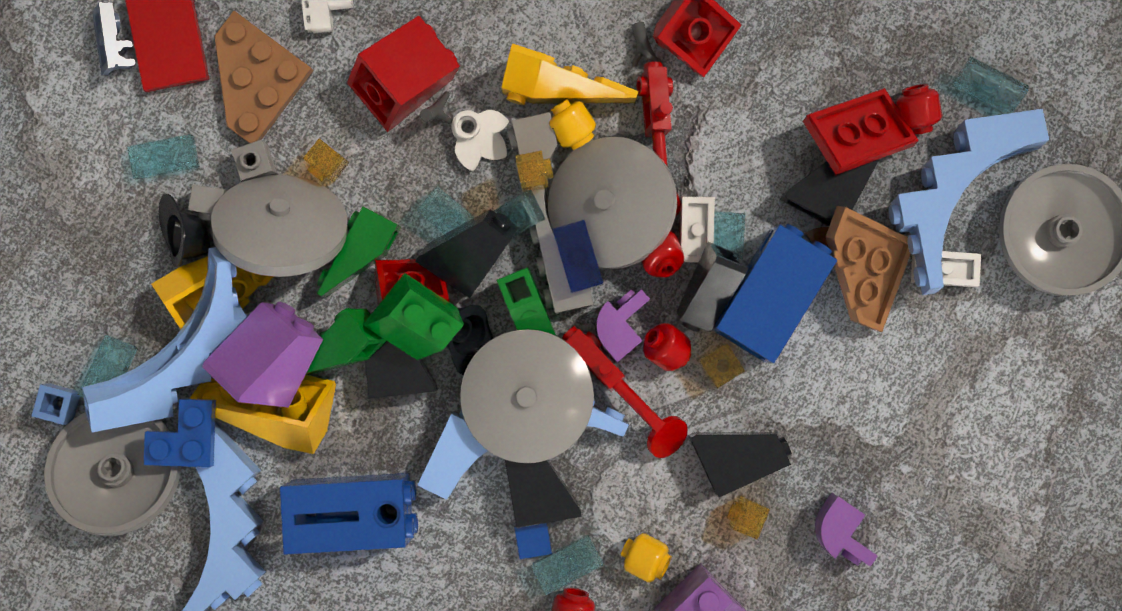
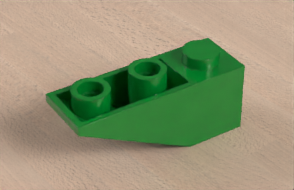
M363 206L360 212L355 211L347 224V228L350 231L344 246L334 257L335 260L330 270L324 269L318 279L317 286L320 289L317 294L323 297L330 296L374 265L375 260H381L387 256L401 226Z
M527 267L497 279L517 330H539L557 336L530 268Z
M347 308L335 316V322L329 329L319 334L323 341L306 375L366 361L386 342L385 339L364 327V322L371 315L366 308Z

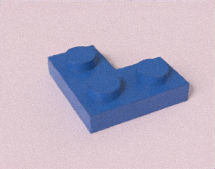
M179 399L178 432L146 431L144 439V465L214 466L216 400Z

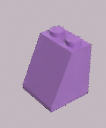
M261 302L204 361L202 367L237 402L289 408L323 338L313 330L314 326L310 322L294 314L295 309L283 302H277L276 305Z
M701 563L654 608L655 611H746Z

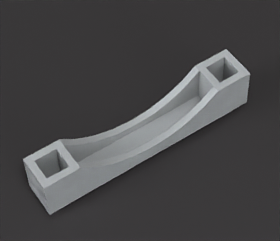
M547 112L512 120L514 129L508 131L511 149L519 150L521 161L515 162L518 180H525L528 193L522 194L526 213L532 212L535 225L529 226L533 245L540 244L542 256L536 257L540 277L547 275L549 288L543 289L547 308L554 307L556 314L594 304L587 272L574 263L561 248L551 230L546 214L544 199L546 178L550 163L558 149L555 131L549 125L552 118L551 113Z

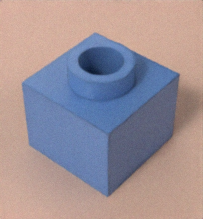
M51 383L40 384L31 416L62 425L68 424L75 417L81 392ZM59 398H63L61 409L57 404Z

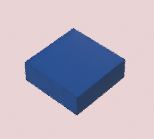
M547 523L516 528V525L514 526L520 559L552 554Z

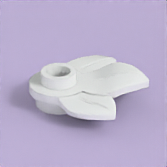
M465 110L459 112L453 118L451 129L457 139L455 154L466 169L474 171L481 157L488 160H501L507 157L506 143L499 133L509 123V120L503 114L495 110H486L479 114L474 111ZM465 122H471L474 124V129L470 133H465L462 131V125Z

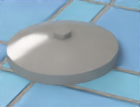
M624 137L599 138L577 148L564 160L557 170L548 197L550 224L562 247L579 261L605 269L625 268L643 261L667 238L673 226L677 209L676 187L667 165L650 148Z
M1077 164L1050 166L1036 171L1023 179L1008 196L999 222L1001 248L1012 270L1031 287L1041 292L1058 296L1090 293L1111 282L1122 270V190L1103 173Z
M290 175L261 176L235 185L219 198L211 215L212 238L216 248L224 258L243 270L259 275L276 277L300 275L324 266L341 251L347 237V213L339 198L319 183Z
M527 329L504 333L490 340L479 349L465 370L461 384L460 401L463 417L468 429L485 449L508 461L536 463L560 455L580 438L591 417L594 391L589 370L573 347L550 333Z
M84 412L77 416L58 434L46 458L44 469L45 489L55 511L66 522L79 530L100 536L126 534L151 522L165 509L172 499L179 483L181 466L144 465L145 432L170 431L169 428L159 419L92 433L86 413Z

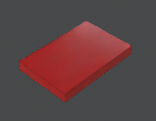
M125 0L143 91L152 92L210 80L194 0Z
M885 88L808 114L802 121L835 175L911 148L919 141L910 126L904 121L896 104Z

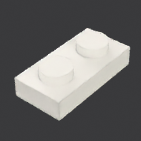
M680 196L679 243L684 253V262H699L707 242L709 241L714 244L715 197Z
M942 251L943 285L980 286L981 254ZM912 255L911 283H915L914 268L917 267L915 255Z

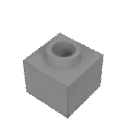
M259 140L231 149L242 182L256 177L277 174L268 143ZM255 155V164L248 166L247 157Z
M192 184L188 210L198 213L200 219L211 222L213 208L227 190Z

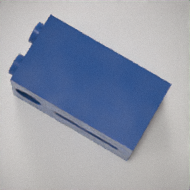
M786 224L785 227L778 225L769 230L748 264L746 275L712 331L766 363H775L837 262V259L831 256L832 250L817 241L811 244L802 238L804 233L790 224Z
M410 473L293 479L280 486L283 555L405 548L414 538V534L418 533L417 513H412L411 506L413 500H416L415 480L410 481ZM391 504L397 510V516L388 514L385 505ZM315 513H316L315 516H307V514H315Z

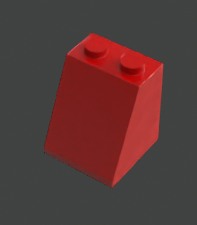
M417 16L360 52L347 84L383 128L389 132L451 82L460 65L454 53L450 49H446L437 38L435 30L429 24H426L420 16Z

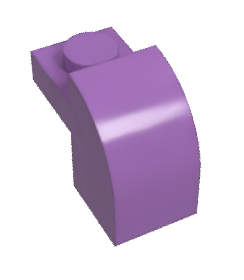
M631 289L619 299L617 303L621 307L618 310L607 301L598 313L596 320L598 339L616 362H619L642 342L641 338L626 322L631 315L650 300L642 289L636 294Z
M831 493L819 510L815 521L816 537L822 548L835 559L844 548L841 555L857 566L863 561L871 567L878 557L851 538L865 517V514L839 496Z

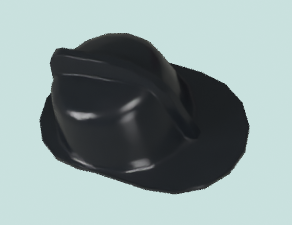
M163 194L159 202V222L163 237L170 251L173 266L179 267L182 259L196 258L199 255L208 254V249L211 247L208 232L203 225L202 219L196 215L181 212L174 198L170 194Z
M472 304L464 308H458L464 325L446 346L450 351L455 368L463 376L473 356L481 347L493 339L486 311L480 305Z

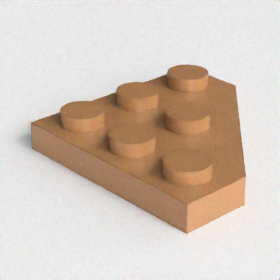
M233 11L215 35L227 127L247 142L253 143L263 139L314 70L236 11Z
M837 206L826 234V241L828 247L832 250L831 256L837 259L834 267L850 320L874 331L883 332L911 255L908 249V237L847 207Z

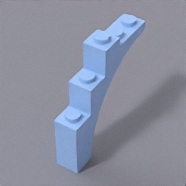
M1043 109L964 120L956 129V132H954V146L960 153L933 156L922 168V184L925 188L928 187V190L898 194L891 202L892 205L888 209L891 224L896 225L898 233L910 232L911 234L908 235V249L911 255H915L917 267L914 268V280L917 287L921 286L922 295L935 294L944 287L941 264L944 234L951 213L964 190L977 176L991 166L1014 155L1039 150L1049 141Z
M216 247L208 249V272L202 295L191 317L176 337L159 353L135 369L111 380L82 387L85 413L92 433L174 417L173 404L178 402L176 388L211 382V375L202 367L204 361L249 316V314H245L238 303L236 289L232 287V278L236 277L237 274L236 266L224 258Z
M593 407L587 426L600 428L624 437L629 424L623 421L624 414L610 407H607L605 412ZM462 410L460 414L453 412L450 415L417 485L446 500L451 495L461 476L480 456L488 451L474 438L468 429Z
M216 421L214 466L196 467L203 482L209 505L211 534L208 556L199 584L182 611H206L210 606L216 610L230 596L236 600L243 593L248 598L262 585L259 578L266 573L261 565L240 544L242 542L246 546L260 533L256 528L263 520L238 492L243 495L258 482L254 477L261 470Z

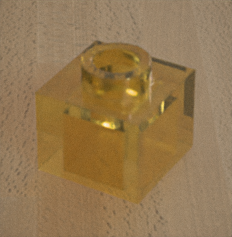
M318 139L303 157L310 164L307 171L321 182L325 178L335 182L350 163L321 139Z
M542 150L516 155L522 192L548 188L547 179L554 178L550 158L543 159Z
M728 343L720 345L697 360L714 388L717 389L745 371ZM724 359L727 361L728 369L725 372L718 371L717 363L719 360Z
M741 495L739 502L734 500L727 515V519L731 520L729 526L735 531L758 540L770 509L764 504Z

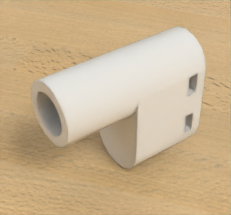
M301 0L305 30H308V33L313 32V34L333 31L332 10L353 8V0Z

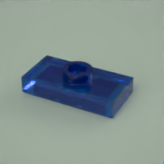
M585 220L552 229L571 293L602 285L603 280Z

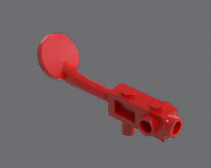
M648 62L643 65L644 72L637 79L636 90L638 91V96H642L645 137H652L653 151L667 165L665 136L672 130L670 113L673 110V106L669 102V97H671L673 92V80L671 77H667V67H663L661 62ZM678 194L676 216L681 209V200Z
M573 326L563 335L561 339L577 351L588 370L610 392L615 390L652 428L647 439V448L652 455L657 458H665L675 453L682 446L688 432L687 424L678 416H669L661 420L624 381L625 375L599 349L602 343L590 331L584 334L580 329Z

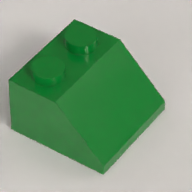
M406 273L402 275L364 322V327L416 360L444 350L464 325L456 306Z

